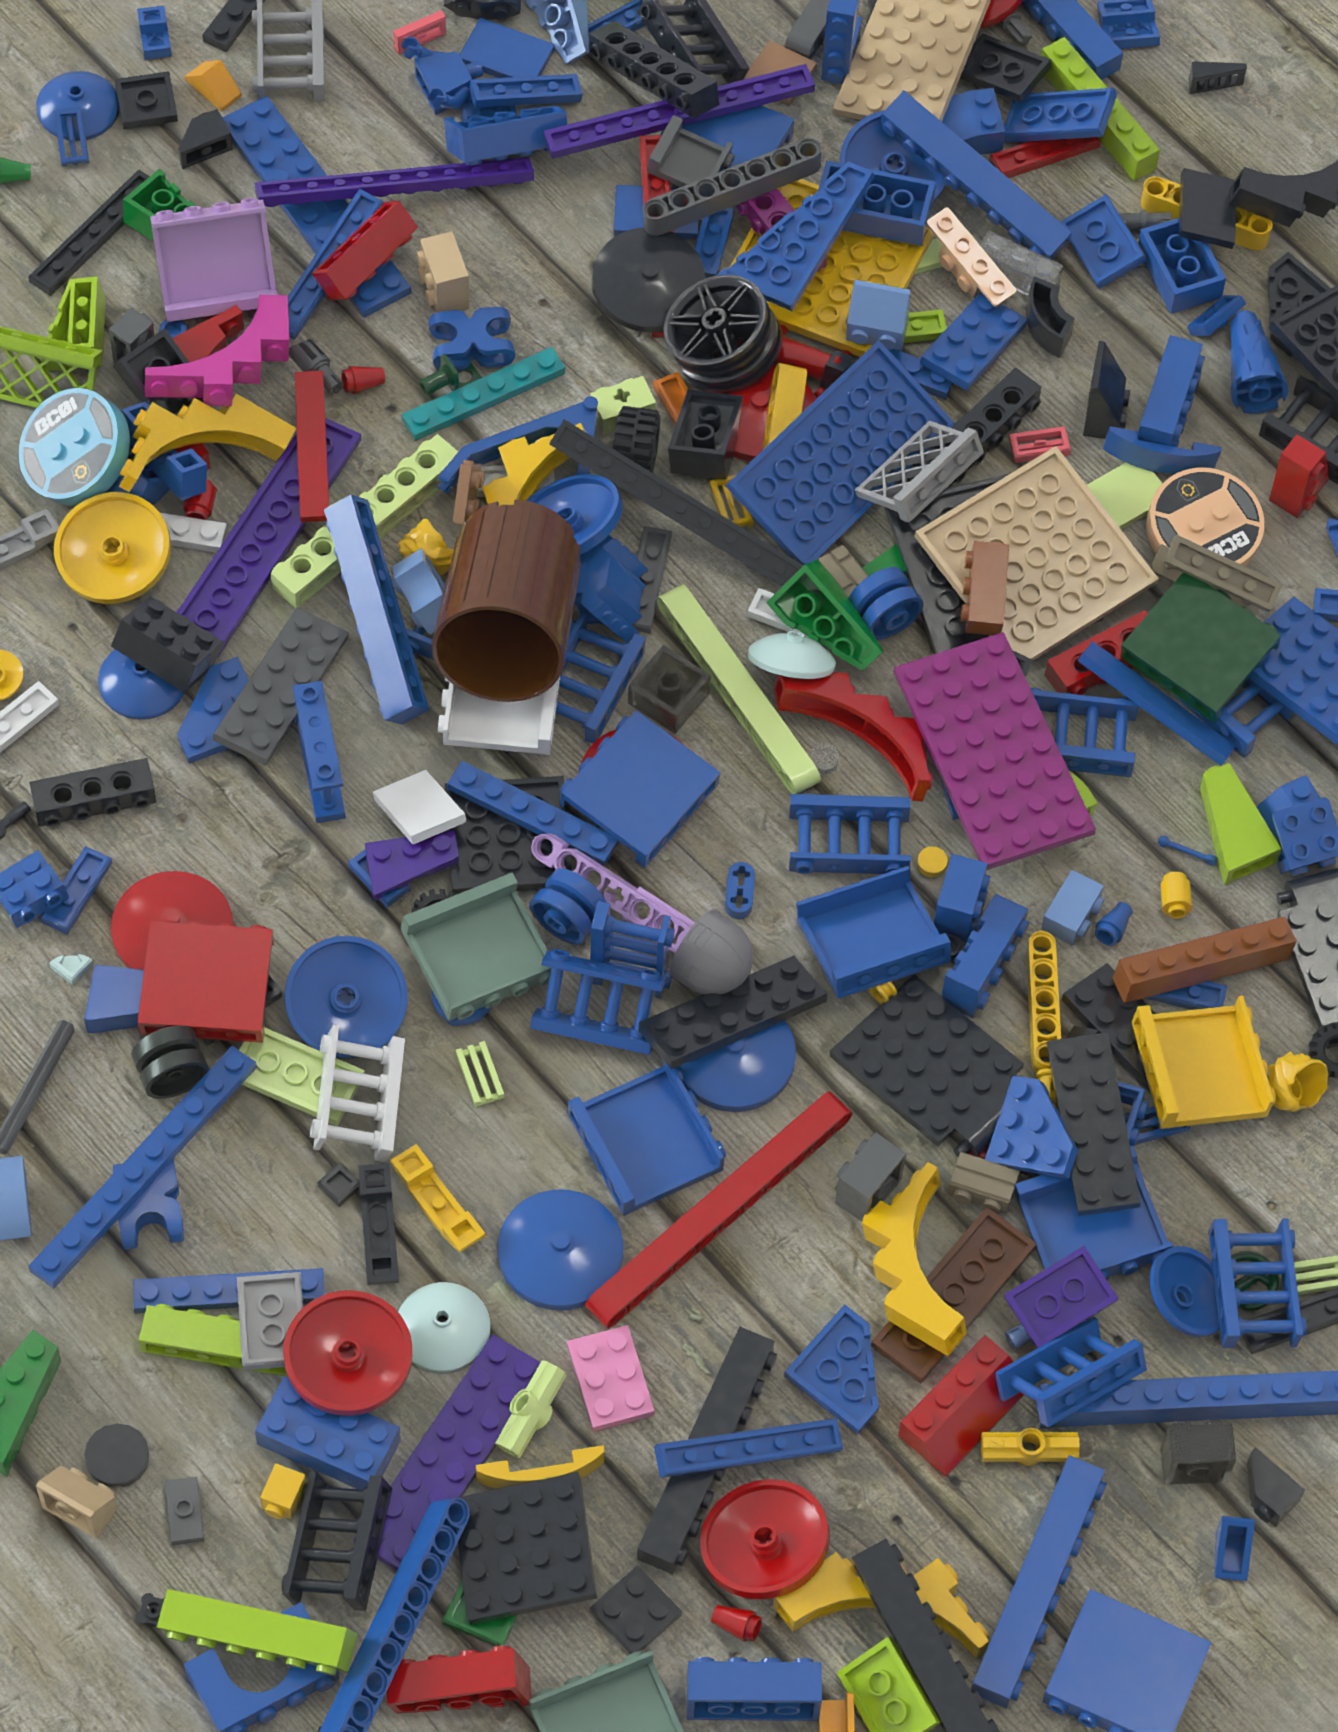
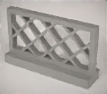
M928 421L855 489L856 496L897 511L900 519L909 523L984 453L978 433L971 428L960 432ZM932 432L939 434L937 437L925 439ZM952 442L948 447H945V443ZM940 445V449L925 452V448ZM920 450V454L906 457L910 452ZM934 459L930 464L926 465V461ZM921 462V466L906 469V466ZM902 468V471L887 474L892 469ZM915 477L910 482H907V478ZM899 480H902L903 482L902 484L888 487L887 484ZM883 485L882 489L869 491L872 487ZM896 494L893 499L888 498V496Z

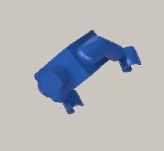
M407 37L401 45L402 48H406L404 51L405 58L411 59L413 56L415 58V78L435 115L447 109L459 110L471 96L469 89L470 80L483 76V69L479 61L465 65L458 52L431 51L420 46L419 41L414 37Z

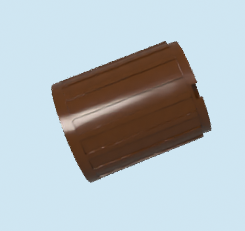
M514 500V505L498 506V501L487 504L475 511L464 522L459 537L457 536L432 641L434 661L448 681L468 694L497 702H516L534 698L549 690L559 679L565 660L581 568V548L574 538L575 532L569 523L553 510L540 504L523 500Z

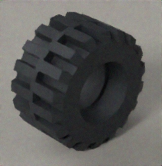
M623 406L618 414L612 449L652 473L660 433V415L658 410Z

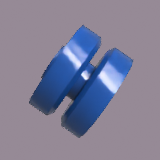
M897 567L884 568L868 576L854 588L849 596V600L876 640L889 638L907 628L919 616L924 605L916 590L910 587V583L903 571Z
M558 868L545 882V888L539 890L529 902V909L540 925L552 935L567 943L580 945L591 933V925L598 901L607 902L599 890L587 879L573 871Z

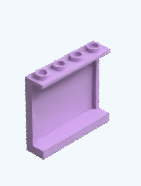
M245 198L241 200V203L236 204L218 202L209 208L201 209L200 206H190L185 208L183 212L173 213L171 210H163L157 212L156 216H150L167 322L217 315L235 305L241 311L257 309L259 295H278L265 215L266 209L263 200Z

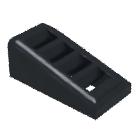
M1193 61L1189 74V94L1243 85L1247 64Z

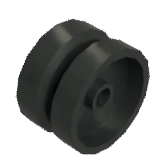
M188 1026L163 1028L144 1037L133 1047L131 1056L137 1071L141 1073L140 1079L147 1096L154 1099H166L186 1093L210 1070L203 1052L199 1051L200 1044L192 1028Z

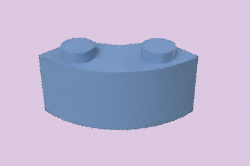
M420 548L392 566L394 574L392 583L400 594H405L413 611L410 615L418 628L424 627L430 635L435 631L445 584L425 552Z
M23 1156L1 1158L0 1241L30 1237L31 1218Z

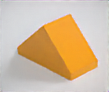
M222 60L204 61L184 76L185 81L221 112L242 97L239 88Z

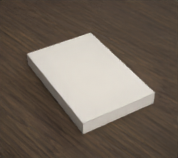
M427 770L373 791L376 803L412 844H416L466 822L465 813Z

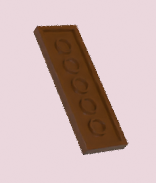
M986 1207L926 1279L938 1296L964 1317L967 1330L1036 1249L1037 1243ZM890 1321L871 1341V1347L920 1384L945 1356L942 1352Z

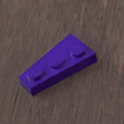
M454 830L444 831L416 844H412L407 837L365 843L374 901L384 897L383 894L395 888L400 890L408 886V882L423 875L428 877L459 862Z

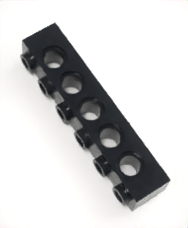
M613 21L589 33V50L595 60H598L692 118H696L720 105L716 80L620 23Z
M1015 367L952 427V429L964 432L967 428L976 430L984 453L947 488H950L954 483H960L973 465L977 466L982 462L987 451L992 447H998L1007 432L1016 430L1021 424L1023 417L1028 412L1033 413L1039 407L1042 386ZM952 442L945 443V447H948ZM940 445L933 446L926 452L940 449ZM934 459L926 461V465L930 464ZM921 462L911 465L908 469L921 466ZM915 477L907 478V482H910Z

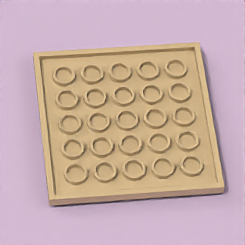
M1057 446L915 532L914 536L965 604H967L968 595H963V583L965 577L969 578L970 571L969 568H965L966 551L972 550L974 541L1009 544L1005 614L1002 632L1005 633L1013 651L1033 661L1156 585L1159 580Z

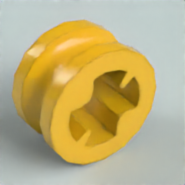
M891 981L868 989L870 994L881 1004L889 1001L888 997L897 994V990Z

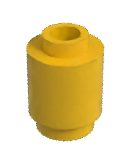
M1182 872L1165 874L1163 881L1160 883L1162 912L1174 919L1183 918L1192 910L1190 881Z

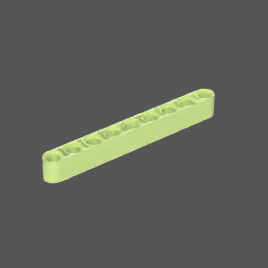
M681 584L658 596L656 601L660 612L791 794H799L820 783V773L813 761L689 589L684 584Z

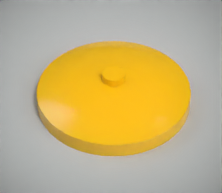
M124 492L102 493L79 503L66 515L60 524L54 542L55 563L65 583L72 591L84 599L102 604L127 602L149 591L164 574L171 555V537L162 515L145 499Z

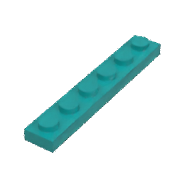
M550 347L401 414L402 422L414 441H417L564 375L566 367L553 347Z

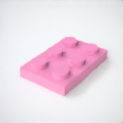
M628 1325L567 1341V1348L593 1432L654 1416V1407Z

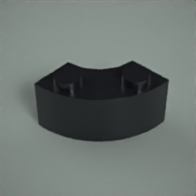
M444 0V6L459 17L505 21L509 17L520 14L521 0Z
M1034 276L1030 286L1026 311L1028 327L1034 339L1041 347L1060 358L1071 339L1075 318L1067 314L1060 306L1058 299L1060 286Z

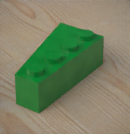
M159 168L123 199V222L154 242L150 216H156L157 212L163 210H171L173 213L183 212L185 208L196 205L191 200L188 202L181 195V190L174 183L171 184L166 179V174Z
M34 1330L29 1333L0 1369V1473L6 1477L12 1467L11 1464L16 1453L19 1452L24 1442L23 1438L29 1425L35 1419L38 1406L42 1398L45 1397L61 1363L58 1346Z

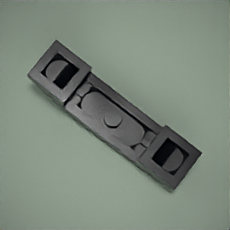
M390 1163L358 1165L367 1284L399 1283Z

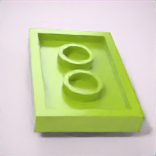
M893 1637L885 1638L837 1672L847 1692L854 1693V1704L870 1732H928L942 1723Z

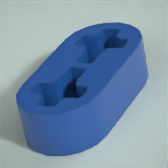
M745 862L733 864L728 871L725 909L727 914L734 919H744L752 911L755 872L753 867ZM738 873H744V886H737ZM737 895L743 896L742 908H736Z

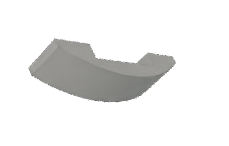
M48 509L22 519L21 527L0 536V570L30 556L56 537L59 526Z

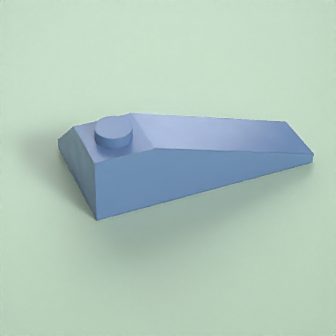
M526 0L529 8L534 10L539 17L538 22L540 25L546 28L550 34L551 42L555 44V48L566 64H571L589 53L587 0Z

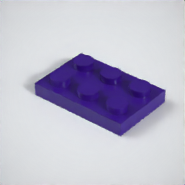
M1085 1246L1072 1252L1003 1296L1036 1349L1083 1323L1119 1299Z

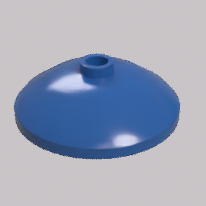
M74 71L61 74L50 80L41 89L36 102L38 119L49 133L57 137L54 110L81 107L86 140L95 138L106 132L117 119L119 113L117 92L108 80L91 72ZM73 114L71 117L75 141H80L77 114ZM66 115L60 116L63 139L69 140Z
M114 650L106 657L99 671V690L105 703L116 713L132 719H151L169 712L182 699L184 692L147 669L137 671L138 668L144 667L119 651Z
M1184 1246L1172 1247L1162 1252L1153 1262L1150 1271L1151 1293L1159 1312L1174 1328L1189 1336L1205 1337L1220 1330L1212 1261L1201 1252Z

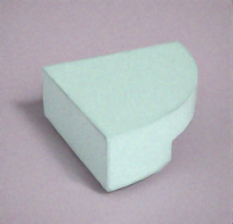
M81 954L65 957L62 955L53 959L49 964L52 970L73 985L93 966V960Z

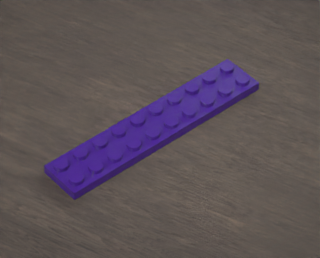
M325 418L329 490L362 439L360 433ZM297 433L177 611L178 614L187 617L189 621L211 632L215 637L223 641L217 658L270 580L273 568L282 562L307 522L300 521Z

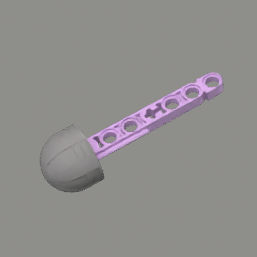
M540 834L535 837L531 845L532 853L548 867L566 869L564 860L567 855L571 854L577 860V867L573 872L587 880L591 871L599 872L601 883L596 888L604 896L606 902L610 903V907L623 915L622 919L626 922L661 929L664 916H671L675 929L672 947H669V950L675 953L670 966V975L691 990L705 995L708 993H717L719 995L727 993L740 986L746 980L753 963V950L747 934L736 923L716 910L706 912L694 922L642 887L637 889L578 849L567 848L569 844L554 834ZM544 839L550 840L553 845V851L549 856L544 855L540 849L541 842ZM607 887H610L613 890L622 888L623 890L621 891V895L624 896V899L616 901V893L612 892L611 890H604ZM641 902L646 903L650 908V914L646 919L640 918L637 914V906Z

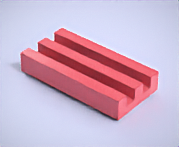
M442 10L393 31L395 36L393 38L395 43L394 49L398 55L406 50L401 45L407 37H414L419 41L420 45H423L446 34V16Z
M1065 426L1009 434L1008 440L1009 444H1011L1012 454H1014V463L1032 461L1055 446L1064 456H1068L1071 453ZM1061 437V439H1056V440H1049V441H1046V440H1045V439H1050V438ZM1035 441V443H1027V444H1020V445H1018V443H1021V442Z

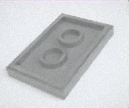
M301 1272L237 1277L243 1370L285 1367L283 1358L285 1336L292 1320L303 1308Z

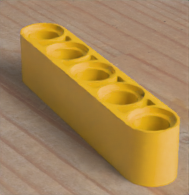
M1157 176L1149 177L1143 185L1140 201L1141 207L1149 213L1171 212V220L1179 218L1180 184ZM1236 207L1235 244L1256 251L1266 248L1272 230V221Z
M777 363L772 380L763 449L802 413L807 369Z
M1038 931L1031 935L1026 953L1031 1066L1035 1074L1040 1069H1051L1050 1062L1047 1063L1040 1059L1041 1057H1048L1047 1041L1061 1039L1056 941L1052 934L1046 931ZM1041 947L1046 949L1047 952H1038L1035 948ZM1042 974L1047 976L1048 979L1042 980L1039 979L1036 975ZM1038 1002H1046L1050 1006L1042 1007ZM1047 1029L1052 1034L1045 1035L1040 1033L1039 1030Z

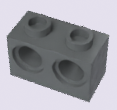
M131 308L109 328L113 362L117 363L121 358L155 335L154 323L145 313L140 314Z

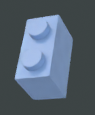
M1071 870L1045 913L1041 930L1073 946L1078 937L1084 938L1091 925V922L1088 920L1092 913L1098 915L1105 901L1101 897L1104 886Z

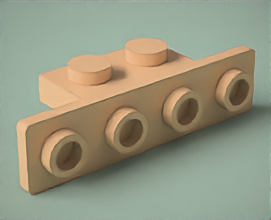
M948 207L927 220V227L942 244L938 255L941 265L945 270L953 273L957 278L959 287L964 292H968L972 298L982 292L994 307L999 306L1016 293V288Z

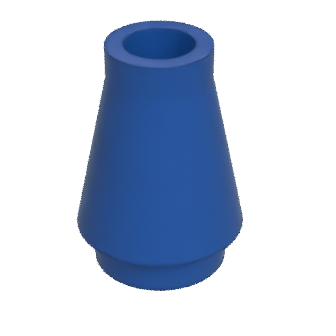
M1118 902L1109 913L1096 923V938L1108 946L1119 943L1123 938L1129 918L1133 913L1132 908L1127 903Z

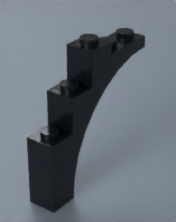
M1338 160L1320 171L1304 175H1275L1244 167L1232 184L1229 204L1289 228L1296 218L1300 219L1303 216L1304 211L1324 218L1329 210H1334L1338 204Z

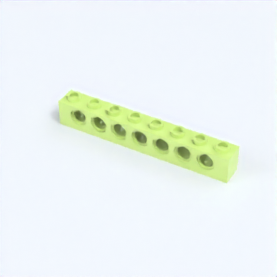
M438 434L431 440L424 441L413 455L402 459L395 470L389 475H383L378 480L376 486L359 496L369 501L379 539L439 490L437 486L442 481L438 478L458 451ZM321 527L309 542L298 546L291 557L285 562L278 563L272 570V589L295 609L303 605L342 572L339 560L334 553L333 539L327 527ZM327 553L328 555L321 556L319 554Z

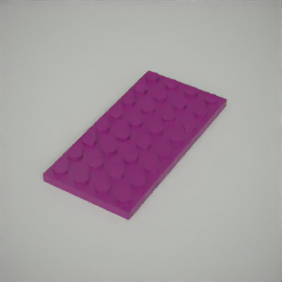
M1004 632L894 667L896 680L979 861L988 863L987 870L1095 835V825Z

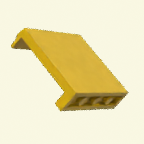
M1243 995L1238 996L1234 1006L1152 1014L1150 1005L1137 1007L1132 1019V1026L1161 1129L1268 1116L1272 1105L1275 1104L1276 1094L1273 1086H1269L1267 1079L1268 1066L1266 1061L1261 1058L1259 1035L1253 1031L1252 1011L1249 1006L1246 1007Z

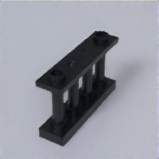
M643 0L637 13L660 48L706 75L721 74L727 84L744 79L750 67L706 0H685L683 5L661 6L658 0ZM668 16H684L689 24L673 25ZM696 35L701 44L686 45L681 36ZM709 55L714 64H698L694 56Z
M1299 375L1293 395L1296 396L1295 400L1280 417L1268 413L1262 420L1259 436L1284 450L1298 434L1326 452L1328 477L1331 481L1338 484V434L1327 447L1313 440L1330 417L1338 422V402L1334 400L1328 391L1319 387L1316 382ZM1308 403L1318 409L1320 413L1304 432H1300L1290 426L1289 423L1303 406Z
M310 1471L308 1483H305L302 1496L304 1501L288 1571L282 1579V1594L293 1605L301 1602L303 1592L343 1595V1599L353 1610L366 1611L393 1490L382 1476L370 1475L368 1487H365L364 1490L327 1487L326 1482L317 1472ZM323 1501L363 1503L361 1517L357 1520L320 1518ZM317 1530L356 1533L357 1535L355 1546L350 1551L313 1548ZM310 1561L350 1565L348 1577L344 1581L306 1579Z

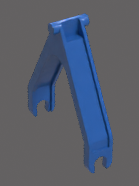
M588 396L581 403L465 445L441 472L438 479L442 482L437 488L448 494L456 486L459 478L460 464H463V460H470L484 465L502 457L498 447L505 445L512 439H519L524 436L529 444L535 443L542 437H549L555 434L564 419L573 425L581 423L586 432L594 437L598 400L593 396ZM577 462L576 475L590 474V469Z

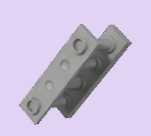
M257 0V10H252V26L257 27L258 76H252L253 92H258L260 99L265 96V89L308 88V91H313L314 102H325L323 0H312V9H306V12L267 13L263 12V1ZM307 23V25H312V30H307V33L264 34V24ZM307 44V47H312V52H307V55L264 56V45ZM308 66V69H313V74H307V77L264 78V67Z

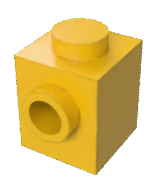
M275 1463L260 1496L261 1507L264 1509V1512L276 1519L285 1517L292 1520L302 1498L303 1487L306 1483L305 1474Z

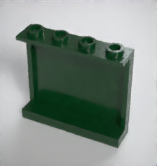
M1182 573L1123 642L1120 657L1215 724L1222 716L1223 707L1272 649L1277 650L1279 648L1281 635L1273 625L1263 623L1257 619L1250 609L1245 606L1240 607L1231 601L1230 596L1224 591L1216 590L1207 583Z

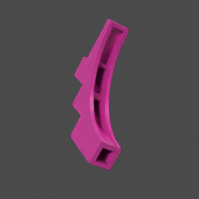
M259 295L258 308L251 324L239 338L226 348L190 363L167 367H146L145 397L203 398V403L208 406H232L233 383L261 384V361L288 362V295Z

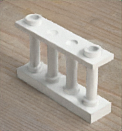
M333 1025L327 1035L323 1034L320 1043V1053H324L317 1119H313L310 1129V1137L314 1138L313 1149L320 1150L326 1137L370 1145L371 1149H375L374 1161L386 1163L394 1148L405 1038L393 1036L389 1044L381 1049L339 1041V1026ZM336 1053L378 1060L380 1064L384 1065L383 1074L373 1076L334 1068ZM333 1081L375 1088L377 1092L381 1093L380 1102H377L375 1105L332 1097ZM334 1109L371 1116L374 1120L378 1121L377 1131L374 1130L373 1133L328 1125L329 1111Z

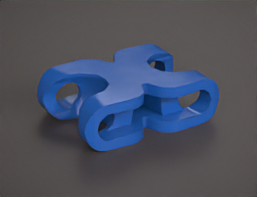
M503 307L479 308L474 311L472 318H468L464 312L459 310L442 311L432 314L428 321L432 336L436 339L452 341L440 344L435 348L432 357L434 366L440 370V355L442 354L448 357L456 370L468 368L473 359L485 368L511 364L516 356L512 342L508 339L492 337L505 333L509 329L511 317L508 310Z
M174 1159L119 1217L118 1222L124 1250L137 1248L139 1231L151 1223L160 1224L165 1227L171 1243L184 1241L180 1203L176 1200L179 1195V1187ZM122 1164L113 1165V1174Z

